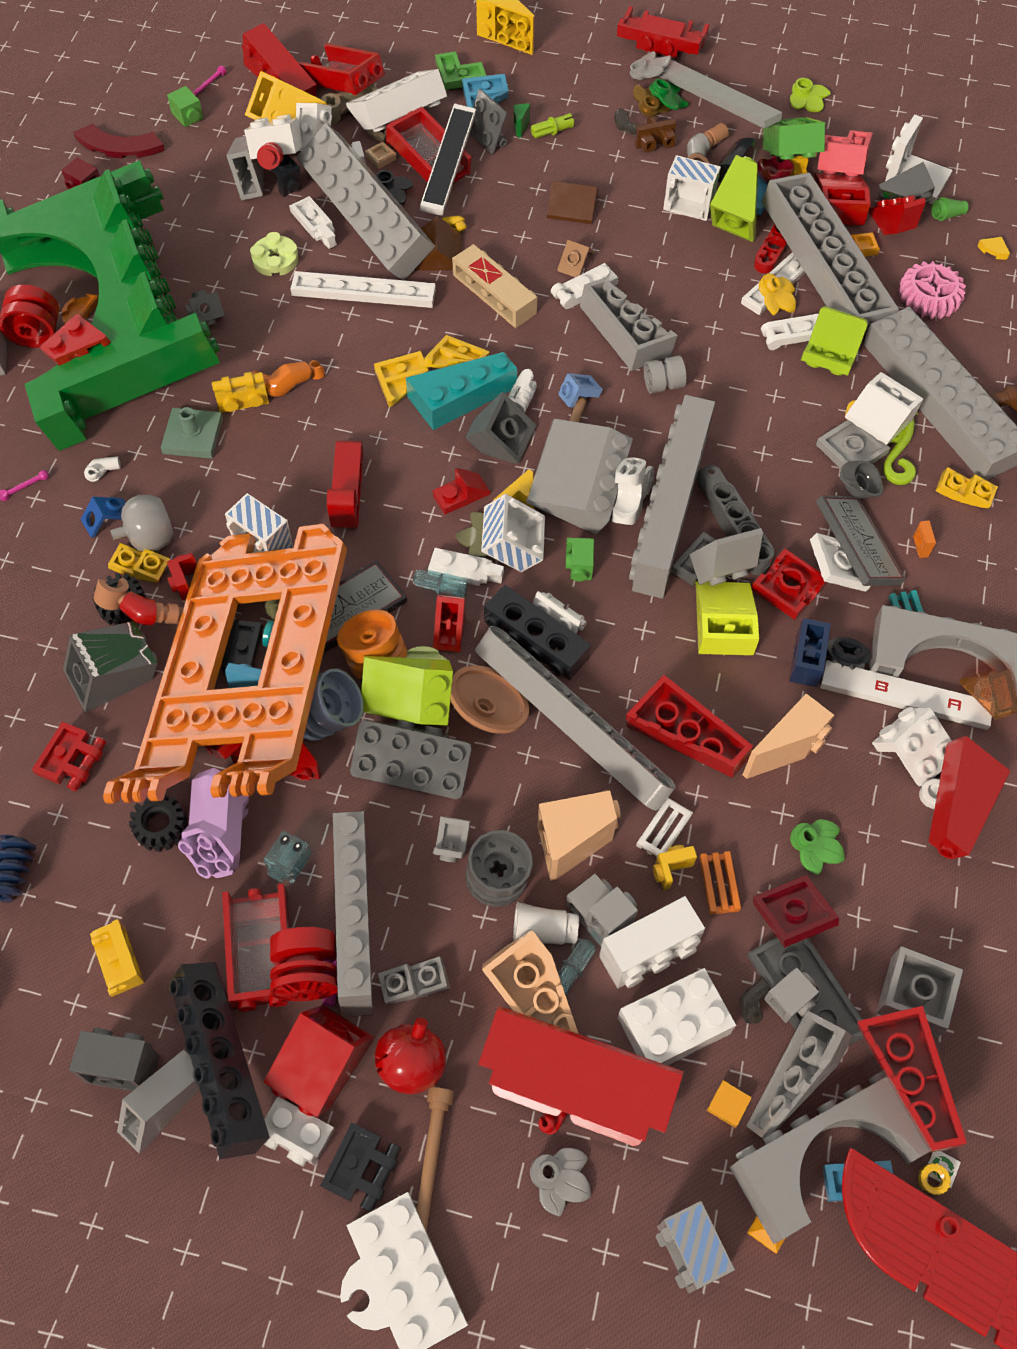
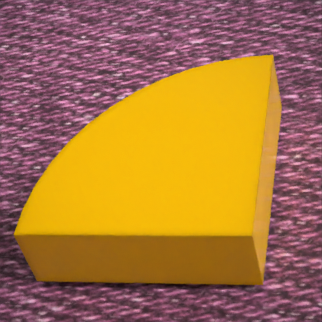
M1002 237L982 239L977 245L984 254L987 252L996 256L995 259L1006 260L1010 255Z

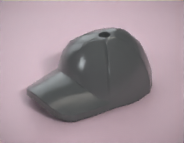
M864 460L848 461L842 466L840 479L853 497L867 499L878 497L883 493L880 473L872 463Z

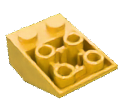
M476 0L478 36L531 55L534 53L535 15L519 0Z
M260 71L245 115L252 119L268 118L269 121H273L277 116L290 114L291 118H296V103L327 105V102Z

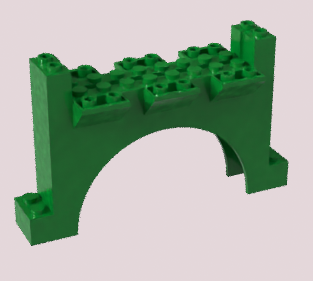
M140 160L112 172L109 169L105 170L103 175L18 211H15L13 207L8 208L4 200H0V254L2 255L8 275L40 266H66L85 271L96 277L99 282L98 304L91 324L105 334L111 343L105 347L99 343L87 348L89 350L88 354L75 357L60 366L57 364L38 378L25 383L35 423L58 451L87 440L84 431L87 425L84 419L220 363L217 352L221 350L215 337H209L212 334L206 321L201 322L196 313L177 320L173 310L177 306L171 294L168 295L167 293L171 291L165 277L160 278L162 274L156 262L159 256L155 247L150 245V243H153V239L148 229L144 230L142 228L144 226L142 219L164 211L161 203L164 196L158 185L154 187L155 179L149 168L145 169Z

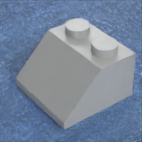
M759 528L715 540L689 554L699 585L710 582L711 586L726 582V577L732 576L733 580L748 576V570L758 565L763 536L762 529Z

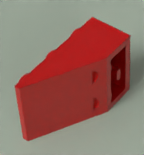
M815 172V182L843 225L864 226L871 203L869 187L861 175L848 176L844 173L827 174Z

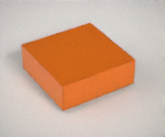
M920 521L913 535L919 558L929 557L936 544L930 521Z

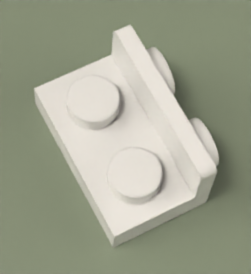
M296 103V118L298 117L303 147L298 151L303 150L325 123L331 126V106L318 103Z
M277 1097L264 1119L270 1136L264 1145L273 1150H276L278 1145L289 1151L286 1157L304 1167L306 1162L315 1166L335 1129L314 1116L302 1113L297 1106Z

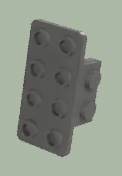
M363 720L359 723L350 773L358 778L459 799L464 791L472 745L466 741L449 738L450 734L443 733V728L439 726L426 725V728L416 727L415 723L398 720V723L394 722L390 725Z

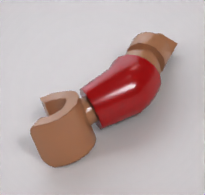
M123 577L119 579L117 588L110 587L106 584L105 580L98 579L93 597L98 606L107 610H117L120 608L134 622L142 625L153 626L154 623H162L163 620L167 624H179L183 607L170 603L163 606L162 603H156L154 599H147L132 591L127 593L129 584Z

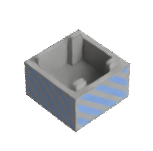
M702 1201L664 1219L657 1226L660 1233L656 1235V1240L660 1247H667L679 1273L675 1276V1280L680 1289L686 1287L688 1294L735 1270Z

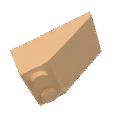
M805 694L751 752L743 776L748 779L805 759L811 751L816 754L825 744V738L833 729L830 723L834 714L808 694Z

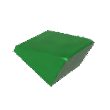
M529 103L517 104L513 107V124L516 136L521 138L530 121Z

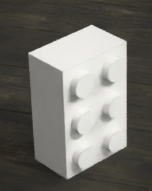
M686 896L604 938L599 957L617 989L624 985L627 988H631L644 979L642 976L652 970L654 974H657L670 966L669 961L680 957L682 960L697 951L696 947L701 942L700 939L705 927Z
M705 968L621 1008L618 1015V1020L635 1053L665 1065H670L730 1035L736 1026Z

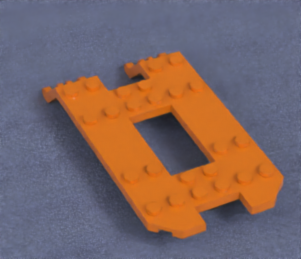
M324 524L299 527L294 548L253 553L256 539L250 533L227 536L219 543L221 547L212 555L206 553L198 560L133 770L107 782L103 794L105 803L116 804L120 798L125 803H132L134 801L144 802L147 794L150 801H162L167 788L190 777L198 746L243 743L238 762L213 775L210 793L213 798L225 797L228 785L229 792L233 797H240L241 795L252 796L255 792L256 783H258L257 791L260 795H271L277 781L296 771L347 553L345 544L338 537L334 536ZM280 599L258 686L214 690L238 604Z

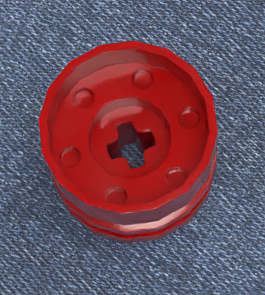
M318 927L289 928L273 934L270 937V962L276 966L270 970V979L272 980L270 983V995L280 1000L298 1002L320 1000L336 994L338 991L337 967L332 964L337 959L336 934L328 929Z

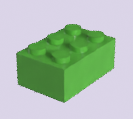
M808 117L782 119L765 129L763 128V150L770 152V155L780 157V159H794V154L803 155V157H816L817 152H824L825 122Z

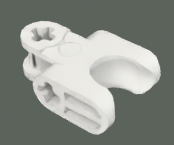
M626 458L615 471V483H618L617 500L612 512V521L615 523L633 525L642 513L643 500L651 491L654 479V467L648 466L646 468V461L643 459Z

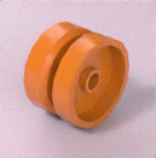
M369 610L354 615L343 624L338 632V645L343 656L346 658L351 673L358 679L362 680L364 655L407 658L408 650L394 617L387 611Z

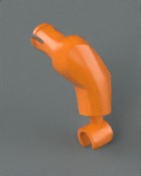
M312 360L309 365L305 361L284 364L275 370L271 376L264 373L262 375L267 393L272 397H280L287 394L297 384L309 380L310 376L316 380L322 379L325 376V370L318 361ZM255 370V371L252 372V374L260 373V372L257 371V370Z

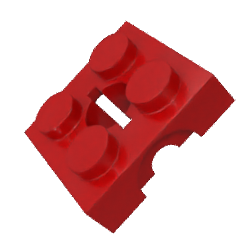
M784 549L777 556L771 568L765 574L762 573L753 582L751 590L796 620L827 585V582L824 581L819 571L787 549ZM792 580L797 586H789L784 581Z

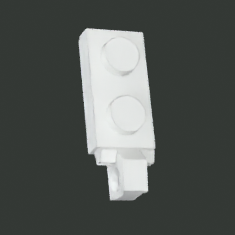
M310 196L289 206L290 212L316 241L322 240L328 249L337 245L332 221Z
M435 548L428 567V575L480 586L481 583L486 584L487 581L501 584L504 566L494 564L486 558Z

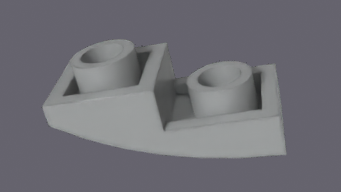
M440 956L413 966L405 964L378 973L384 1001L387 1005L450 989L444 961Z

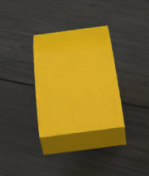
M947 467L942 472L935 491L961 503L989 508L998 486L976 474L971 479H968Z
M120 543L108 563V569L123 575L129 574L130 577H135L136 579L159 582L170 558L147 549L141 552Z

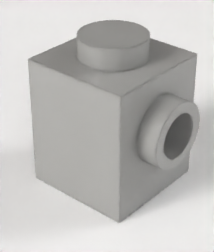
M796 967L768 992L764 1000L787 1023L797 1013L803 1017L807 1010L810 1011L816 1005L813 999L819 991L815 988L816 983L811 976L805 972L801 973Z

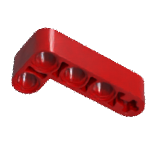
M336 441L332 489L327 490V511L331 528H358L363 469L362 441Z

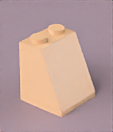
M610 790L539 804L538 831L550 881L557 880L613 840L614 831L618 829L617 818H620L621 814L618 801L612 800Z

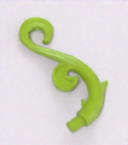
M914 418L891 441V443L897 444L884 463V476L888 481L896 485L909 484L916 475L914 465L904 458L898 461V465L904 468V473H896L892 469L894 460L911 441L915 426Z

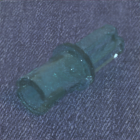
M417 570L413 577V584L416 586L436 590L437 594L443 592L462 598L465 596L468 585L467 581L446 577L445 573L438 575Z
M580 940L567 961L563 960L561 963L563 967L558 975L565 995H567L577 978H582L583 969L596 951V947L588 940Z

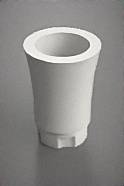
M517 902L513 941L533 930L543 944H575L578 937L579 916L574 913H566L565 910L547 909Z

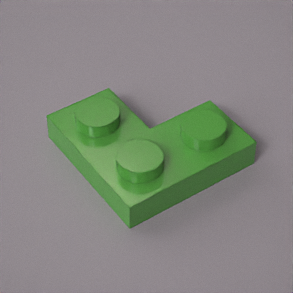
M456 51L435 55V62L445 90L463 87L462 79L486 76L482 62L460 65Z

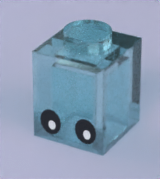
M283 830L263 859L268 870L267 874L279 882H283L285 879L293 884L311 857L312 852L308 843Z

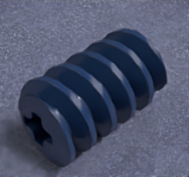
M1 835L0 902L10 903L13 902L12 896H22L23 892L15 888V885H25L26 880L20 877L19 873H29L30 869L22 865V863L33 861V857L26 854V851H36L37 846L21 837Z

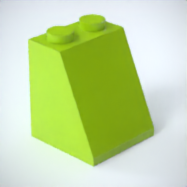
M735 156L710 203L712 226L751 242H754L756 239L758 169L757 163L753 159L746 156Z

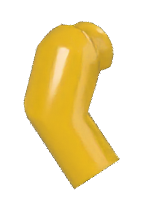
M460 215L442 218L459 232L467 228L464 222L465 219Z

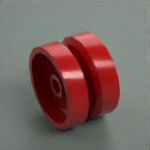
M16 285L10 287L5 292L0 313L1 333L17 345L28 348H40L42 344L55 334L60 311L58 301L49 292L36 286Z

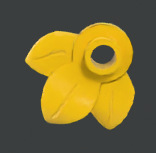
M771 273L764 275L759 282V290L764 296L765 305L770 313L776 315L780 308L789 313H794L796 300L792 293L795 291V288L791 281L782 276L776 277Z

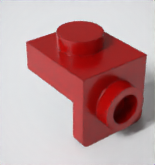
M193 553L179 555L167 561L172 576L167 578L173 593L179 592L182 601L186 600L189 592L185 576L194 573L197 566Z

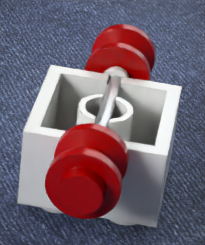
M290 114L277 116L273 121H269L268 118L255 119V122H251L250 126L244 130L250 159H257L258 163L265 169L271 170L276 168L282 162L283 155L296 153L303 147L298 117L291 118Z

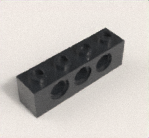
M505 584L485 604L484 620L489 627L495 626L502 629L537 661L541 660L547 664L556 675L564 676L570 681L590 658V643ZM515 617L518 618V620L513 621L509 618ZM537 632L540 635L533 636L530 633ZM558 647V648H561L562 650H561V651H554V650H552V648Z

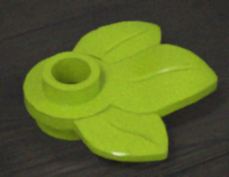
M799 78L792 86L790 103L797 110L805 107L810 112H821L824 106L822 98L828 97L831 93L822 85H813L810 79Z

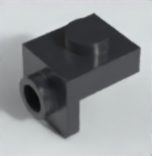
M288 154L283 155L282 162L271 170L277 175L279 193L286 197L302 187L300 166Z

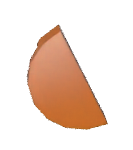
M86 294L87 297L79 299L74 297L70 299L61 311L64 325L76 314H79L86 320L96 308L99 296Z

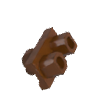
M648 117L647 124L636 126V148H643L645 152H650L658 144H663L666 148L674 147L676 141L675 119L656 122L654 117Z

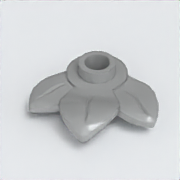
M650 52L631 64V78L642 80L660 75L669 65L671 56L656 58L655 52Z
M562 1148L553 1156L549 1154L538 1156L531 1164L530 1177L534 1185L539 1188L540 1203L546 1211L555 1216H561L566 1201L582 1202L591 1197L589 1182L580 1172L588 1159L587 1155L582 1151L573 1148ZM546 1165L552 1169V1175L549 1179L543 1175V1168Z

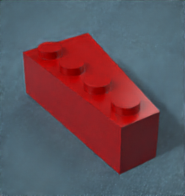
M665 675L626 714V727L731 778L749 760L753 750L752 744Z
M923 1006L857 1021L861 1034L930 1152L965 1146L967 1141Z

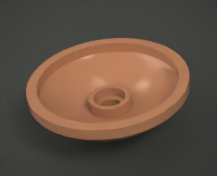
M473 665L463 667L453 675L450 700L456 711L468 723L480 730L497 734L511 733L523 726L529 715L527 698L496 670L485 666Z

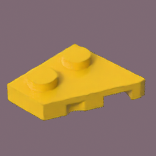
M446 335L425 357L424 366L444 368L489 356L490 352Z
M421 351L374 364L375 373L389 407L394 406L407 395L406 377L429 372L428 368L424 366V358Z

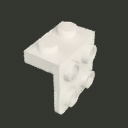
M909 707L899 713V718L893 724L884 727L879 733L880 736L872 744L878 752H896L918 786H922L925 781L935 778L942 771L945 749L948 742L952 740L931 708Z

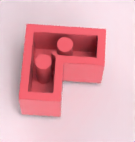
M850 130L848 137L825 135L824 152H820L818 170H823L827 174L844 172L848 176L863 175L869 157L873 132Z

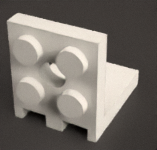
M914 114L910 123L906 122L900 133L901 137L897 136L891 150L895 152L894 155L889 157L886 168L889 170L885 181L924 162L935 186L933 197L930 198L929 202L933 204L948 182L952 170L911 155L923 117Z

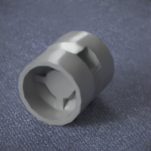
M680 355L665 358L663 363L659 360L644 363V379L650 394L665 391L666 387L672 390L686 386V369Z

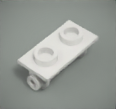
M539 591L536 593L533 601L536 607L575 634H577L578 629L580 631L584 629L587 622L584 620L583 615L577 614L570 608L565 610V605L554 598L551 593L546 594Z

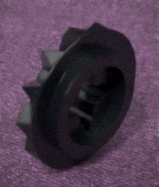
M837 637L828 642L826 656L832 658V663H839L842 667L847 666L854 670L855 667L864 668L870 661L871 653L858 640L848 637Z

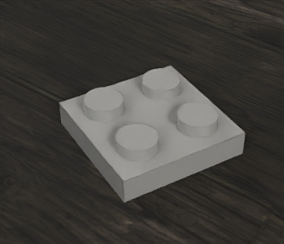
M849 420L818 438L816 446L840 469L848 461L864 460L873 464L886 456L890 450L888 445L877 440L873 435Z

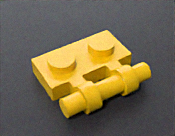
M246 372L244 376L234 378L226 376L221 377L219 381L212 382L213 391L215 392L216 401L221 413L269 404L262 372L255 374Z

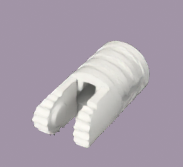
M525 369L521 372L508 396L524 413L537 387L536 382L532 381L534 375L531 369Z

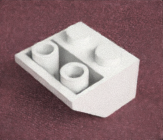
M880 372L867 384L847 412L845 418L887 445L912 422L923 398Z

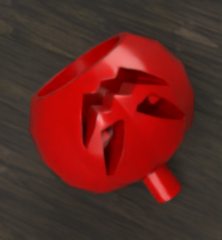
M417 1018L414 1025L410 1023L401 1024L386 1031L377 1043L375 1050L377 1073L388 1087L399 1093L413 1095L424 1092L436 1086L445 1071L446 1049L439 1036L427 1028L428 1021L424 1018Z

